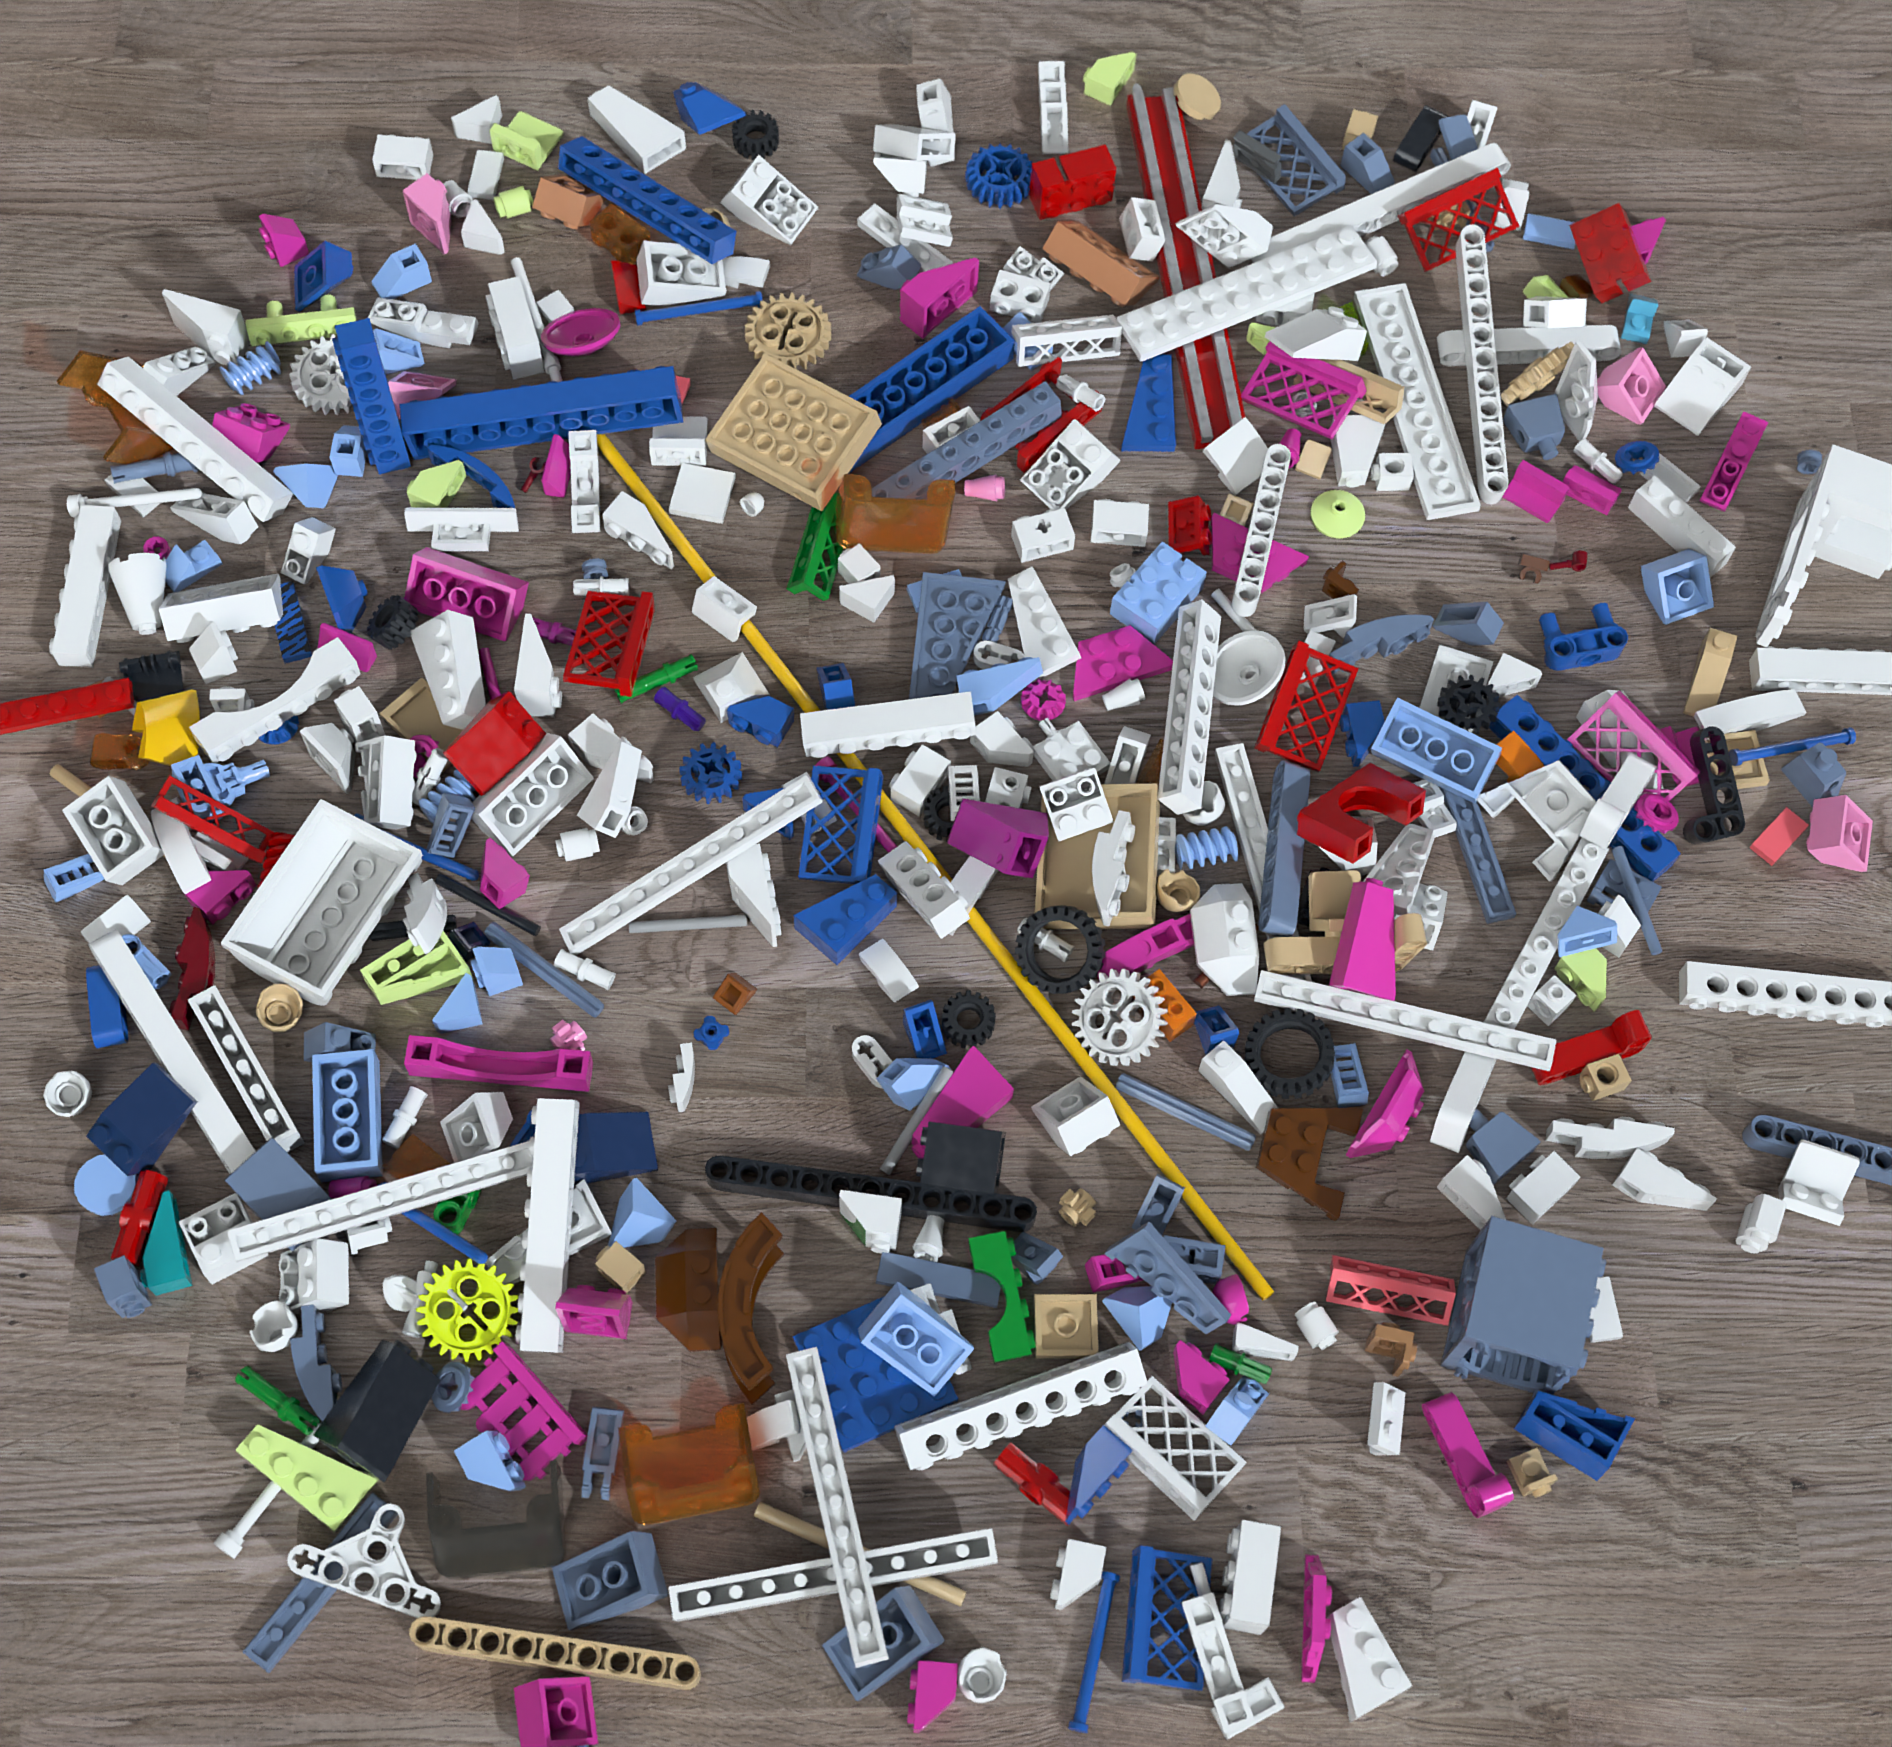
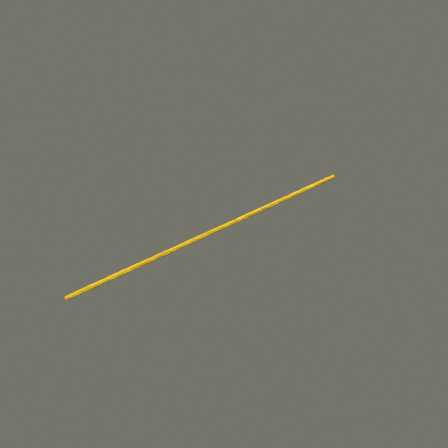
M598 434V448L639 501L646 506L650 515L702 582L706 583L715 574L605 434ZM750 619L741 625V632L804 713L821 711ZM836 753L848 769L867 770L854 753ZM855 777L862 786L863 778ZM882 790L881 812L904 841H907L913 849L920 848L928 860L926 863L932 862L941 874L940 878L945 876L951 883L953 879ZM973 906L968 914L970 919L967 920L972 929L1095 1087L1108 1096L1116 1114L1165 1177L1185 1187L1182 1194L1183 1200L1214 1240L1220 1245H1225V1254L1260 1299L1264 1301L1274 1293L1271 1286L1093 1058L1089 1056L1086 1049L1081 1046V1043L1036 985L1030 984L1028 982L1029 978L1022 975L1021 971L1023 969L1021 966L1017 965V961Z

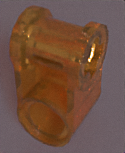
M107 733L94 735L90 765L97 769L138 770L146 767L150 761L138 758L141 739L136 735H112Z

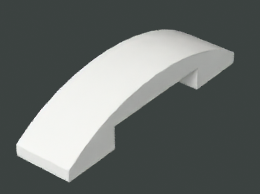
M596 430L569 431L572 533L600 532Z
M178 797L170 800L174 804L181 803ZM157 809L152 810L151 818L155 833L182 891L187 894L211 881L205 862L198 854L188 826Z
M1213 1592L1181 1602L1223 1732L1226 1733L1254 1724L1255 1720L1241 1683Z

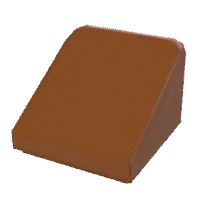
M729 973L712 998L734 1015H737L756 993L757 988L737 973Z

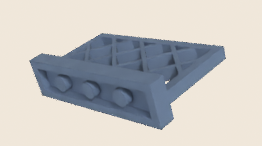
M1285 104L1276 109L1275 116L1247 133L1263 145L1264 142L1278 144L1277 154L1281 156L1280 160L1293 162L1292 171L1281 170L1282 177H1290L1289 187L1278 186L1259 173L1258 175L1294 217L1333 191L1338 194L1345 189V174ZM1274 125L1281 131L1280 137L1265 136L1266 131ZM1281 146H1293L1296 149L1295 155L1280 154ZM1297 162L1308 163L1311 167L1310 173L1295 171ZM1294 178L1308 179L1307 189L1292 187ZM1312 180L1323 181L1326 184V187L1322 190L1310 189ZM1290 195H1305V200L1295 206L1290 201Z

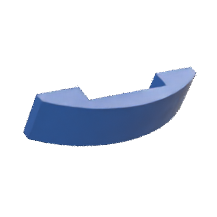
M430 445L427 448L431 463L435 466L456 460L462 461L466 475L490 492L494 508H515L513 498L505 483L482 461L463 451L446 446Z

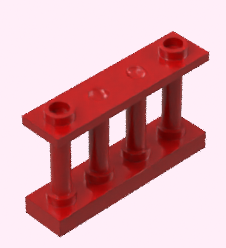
M1058 356L1052 362H1046L1038 373L996 406L987 408L982 413L980 421L1045 381L1047 384L1053 382L1056 385L1058 377L1061 376L1062 359ZM1065 393L1073 402H1075V401L1072 399V396H1070V395H1068L1067 393ZM1075 402L1076 406L1070 411H1063L1061 409L1062 417L1057 419L1050 427L1046 426L1038 431L1035 439L1031 442L1022 441L1014 446L1018 450L1017 467L1025 473L1074 419L1084 426L1102 411V408L1094 411L1082 402Z

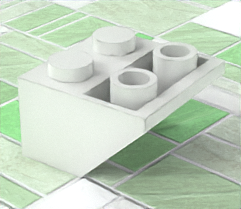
M1095 767L1039 786L1058 842L1114 822Z
M236 1193L179 1221L203 1275L211 1284L269 1256L266 1253L240 1262L235 1261L227 1231L253 1223Z
M316 1238L298 1246L293 1252L288 1250L281 1254L279 1271L281 1272L279 1301L285 1302L294 1314H301V1306L314 1304L319 1312H328L349 1304L348 1243Z

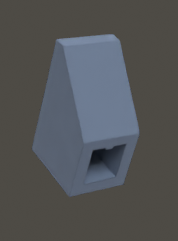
M1365 133L1345 146L1340 166L1370 194L1394 185L1395 181L1382 149Z
M900 244L865 255L861 261V267L857 276L866 281L897 290L902 287L904 282L909 279L912 280L918 274L921 264Z
M324 1022L304 1032V1061L312 1063V1055L369 1049H374L375 1051L376 1034Z

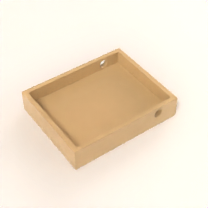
M764 354L705 441L711 453L823 511L882 423L876 410Z
M1157 783L1101 784L1113 821L1115 822L1120 810L1130 812L1131 823L1135 825L1134 838L1132 842H1127L1125 848L1127 854L1124 865L1125 872L1129 875V884L1126 892H1121L1119 898L1121 900L1120 910L1117 916L1112 917L1110 926L1103 925L1098 912L1093 887L1092 860L1098 833L1110 834L1114 822L1058 842L1042 796L1041 812L1047 813L1049 838L1037 866L1035 912L1051 906L1066 905L1076 907L1078 910L1088 913L1087 916L1089 918L1092 917L1096 921L1095 925L1100 927V929H1149L1154 927L1160 814ZM1061 920L1052 921L1043 926L1044 929H1078L1073 924Z

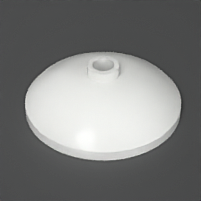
M1253 630L1238 633L1220 644L1217 652L1213 697L1227 705H1245L1257 701L1268 694L1280 680L1285 668V653L1279 641L1269 633Z

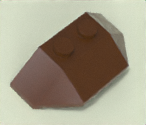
M717 1228L686 1229L655 1257L656 1319L689 1352L721 1350L718 1319Z

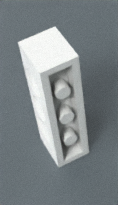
M905 841L879 859L878 862L888 880L942 939L970 919L965 910L968 903L959 891L953 893L954 888L945 876L940 878L941 874L932 862L926 863L928 860L919 847L913 849Z

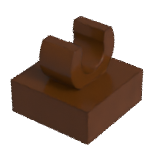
M1521 554L1518 565L1525 567L1521 569L1519 579L1524 580L1525 574L1528 571H1533L1535 573L1534 583L1538 584L1541 580L1540 570L1547 572L1550 561Z

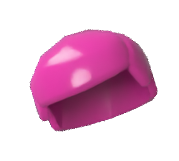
M1238 1274L1219 1280L1214 1286L1212 1293L1231 1314L1226 1323L1236 1325L1237 1322H1245L1247 1317H1241L1249 1312V1306Z

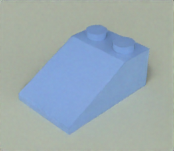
M898 1281L858 1328L862 1344L933 1396L939 1392L974 1350V1346L927 1303Z

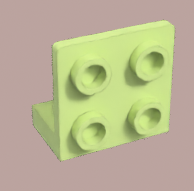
M522 111L517 113L508 127L494 123L489 130L494 151L501 152L503 155L537 171L563 137V130Z

